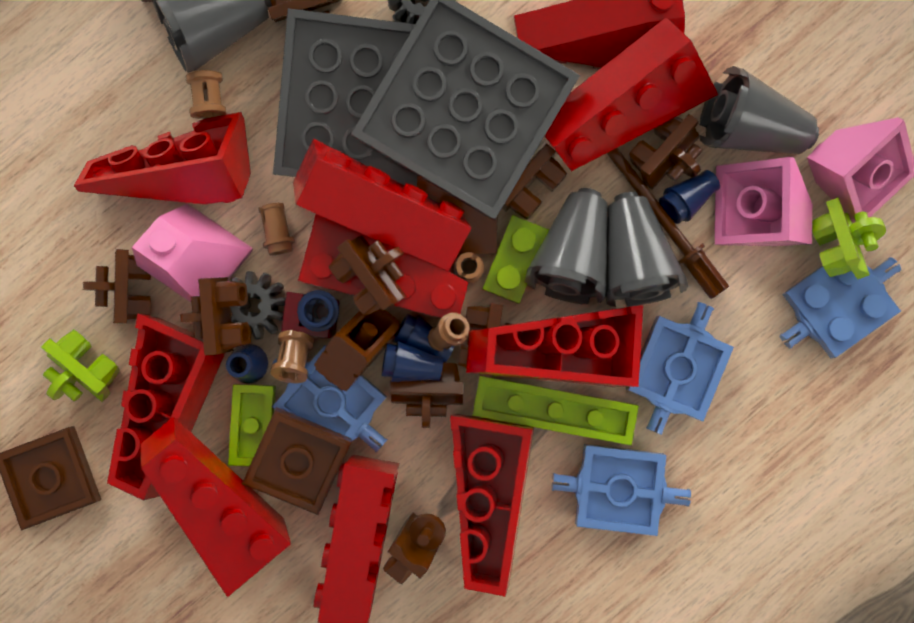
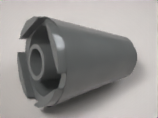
M152 0L161 24H164L169 35L167 38L187 73L198 70L269 18L268 7L272 6L270 0Z
M736 66L727 68L723 73L729 76L723 84L714 83L719 95L705 101L699 125L706 127V137L699 135L700 141L704 145L722 149L802 154L816 143L819 136L816 117L745 69Z
M580 188L578 192H572L568 195L527 269L525 282L529 287L535 290L538 283L546 287V296L570 303L589 304L590 297H596L597 303H601L604 300L607 280L608 204L601 198V193L590 188Z
M625 192L615 196V202L608 206L607 280L605 294L607 305L617 307L615 300H625L626 307L645 305L671 298L670 290L678 286L680 293L686 291L688 288L686 276L648 199L644 196H638L637 192Z

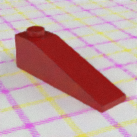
M571 0L514 15V23L518 39L555 61L564 64L572 62L590 65L594 69H601L665 17L684 33L685 12L683 0Z
M242 112L205 118L192 123L194 130L173 138L169 131L158 135V140L144 149L138 150L136 146L131 145L89 160L80 173L74 187L78 192L204 205L218 202L230 203L237 199H242L251 175Z

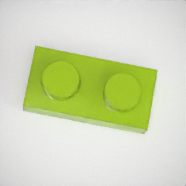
M512 215L482 290L520 304L527 286L525 282L527 269L549 229Z
M233 384L228 466H250L275 411L272 406L275 404L276 386Z

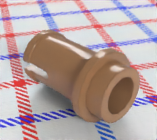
M270 203L258 208L266 238L263 248L268 249L269 255H281L293 251L291 244L295 243L294 237L289 236L284 203Z
M472 252L460 254L453 264L454 275L469 282L468 284L477 282L484 273L482 258ZM465 261H472L476 265V271L471 274H465L461 265Z
M458 313L444 315L439 320L438 326L433 327L429 332L428 342L434 350L444 351L443 349L448 350L451 346H458L464 343L469 337V323Z

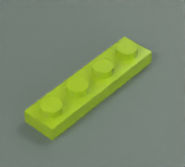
M479 376L472 416L632 446L639 406Z

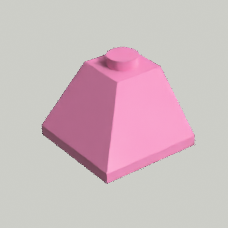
M898 117L836 130L807 157L815 182L831 199L839 198L843 211L849 214L853 223L856 222L854 218L856 213L864 211L867 213L868 218L871 217L914 177V157L905 121Z
M786 157L716 166V177L720 182V189L715 192V245H812L813 204L795 158Z
M189 204L159 216L132 246L138 267L189 302H191V296H200L198 279L228 277L229 281L253 251L252 247Z

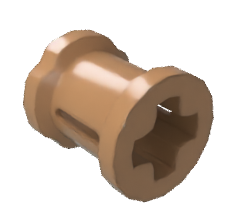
M200 70L186 74V83L191 85L193 107L189 109L190 116L196 119H205L226 115V107L221 104L219 83L223 81L222 73L213 70ZM204 89L208 91V101H205Z
M282 331L278 337L280 349L277 362L271 366L270 373L275 379L283 382L303 383L308 378V370L305 367L308 352L313 349L314 339L304 332Z

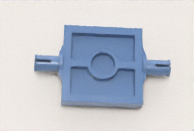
M889 257L874 270L867 266L870 275L858 280L852 271L830 277L824 267L821 266L782 294L794 309L798 323L783 334H780L781 340H788L784 344L791 349L798 342L809 336L821 345L830 358H836L901 312L886 292L883 282L901 271L900 264L891 267L897 261Z
M698 302L690 324H678L664 317L656 316L640 355L639 387L626 388L628 391L645 397L655 406L646 427L647 429L662 435L670 413L686 414L704 421L734 348L731 345L716 340L708 331H705L711 313L714 310L713 307Z
M324 345L310 362L306 363L305 368L308 370L307 380L303 383H288L285 392L272 407L274 409L276 407L333 430L351 438L352 441L359 437L377 453L381 445L383 446L388 439H385L369 424L375 410L387 396L363 375L347 391L341 390L336 385L330 383L314 366L327 346Z
M584 444L582 466L577 473V477L553 473L552 476L554 481L551 485L552 491L575 493L577 500L575 524L577 527L658 536L659 519L665 503L689 507L691 502L688 499L691 498L690 489L667 487L664 476L667 455L664 453Z

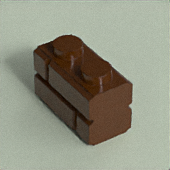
M382 309L366 316L362 315L359 311L333 336L315 362L316 370L330 383L336 385L341 390L347 391L383 352L386 344H389L390 340L401 328L400 321L386 310L382 311Z

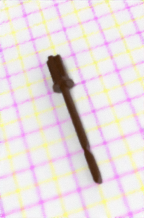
M616 148L608 152V156L625 176L632 188L639 196H644L648 199L659 223L684 255L678 261L679 264H683L685 268L687 267L710 299L726 290L729 285L705 255L706 253L702 249L705 245L702 243L694 249L620 150Z

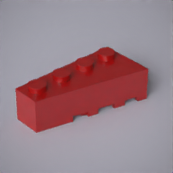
M665 17L570 92L544 137L572 172L719 94L692 41Z
M314 138L293 181L297 206L375 240H379L389 246L399 247L403 252L447 271L450 270L472 229L463 216L464 210L457 205L445 200L440 204L428 198V194L420 188L408 183L403 185L392 179L385 172L372 166H366Z
M315 214L298 281L352 296L357 295L365 288L358 276L356 275L346 283H341L333 275L329 265L340 254L337 247L348 239L351 241L359 236H363L369 246H371L378 240ZM381 242L387 252L394 249V247ZM403 252L404 255L395 263L404 275L396 283L406 297L393 306L437 318H442L448 313L461 314L469 282L447 270Z
M644 305L469 331L466 373L609 387H639Z
M138 313L135 328H138L135 349L131 348L128 364L132 366L128 390L123 391L121 407H124L121 429L116 430L107 484L141 500H148L160 496L141 468V443L173 416L192 432L225 353L204 356L203 337L194 338V333L159 317Z
M455 413L450 415L451 431L453 432L454 468L456 469V495L460 518L464 589L506 597L510 585L534 427Z
M174 416L141 443V468L227 598L291 545L285 519L252 488L243 485V480Z
M353 454L345 464H341L336 486L340 488L338 503L333 504L329 520V527L333 528L331 543L325 544L321 567L327 568L324 583H318L313 603L314 608L320 609L318 623H369L400 463Z

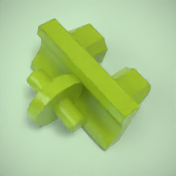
M838 197L827 201L829 213L812 220V233L819 245L836 239L840 243L836 247L820 252V259L825 271L830 277L850 271L853 272L857 280L869 276L870 274L860 245H864L865 250L868 252L878 248L877 240L886 233L883 220L876 217L868 218L867 213L862 211L855 214L856 222L852 224L849 214L843 211Z
M74 329L63 336L57 343L49 338L41 346L47 353V357L64 370L60 374L53 367H49L43 374L52 383L46 392V395L52 400H57L65 394L74 402L77 401L83 394L82 391L74 386L77 381L103 402L111 394L108 386L113 382L120 369L104 354H101L88 368L79 363L78 360L92 346Z

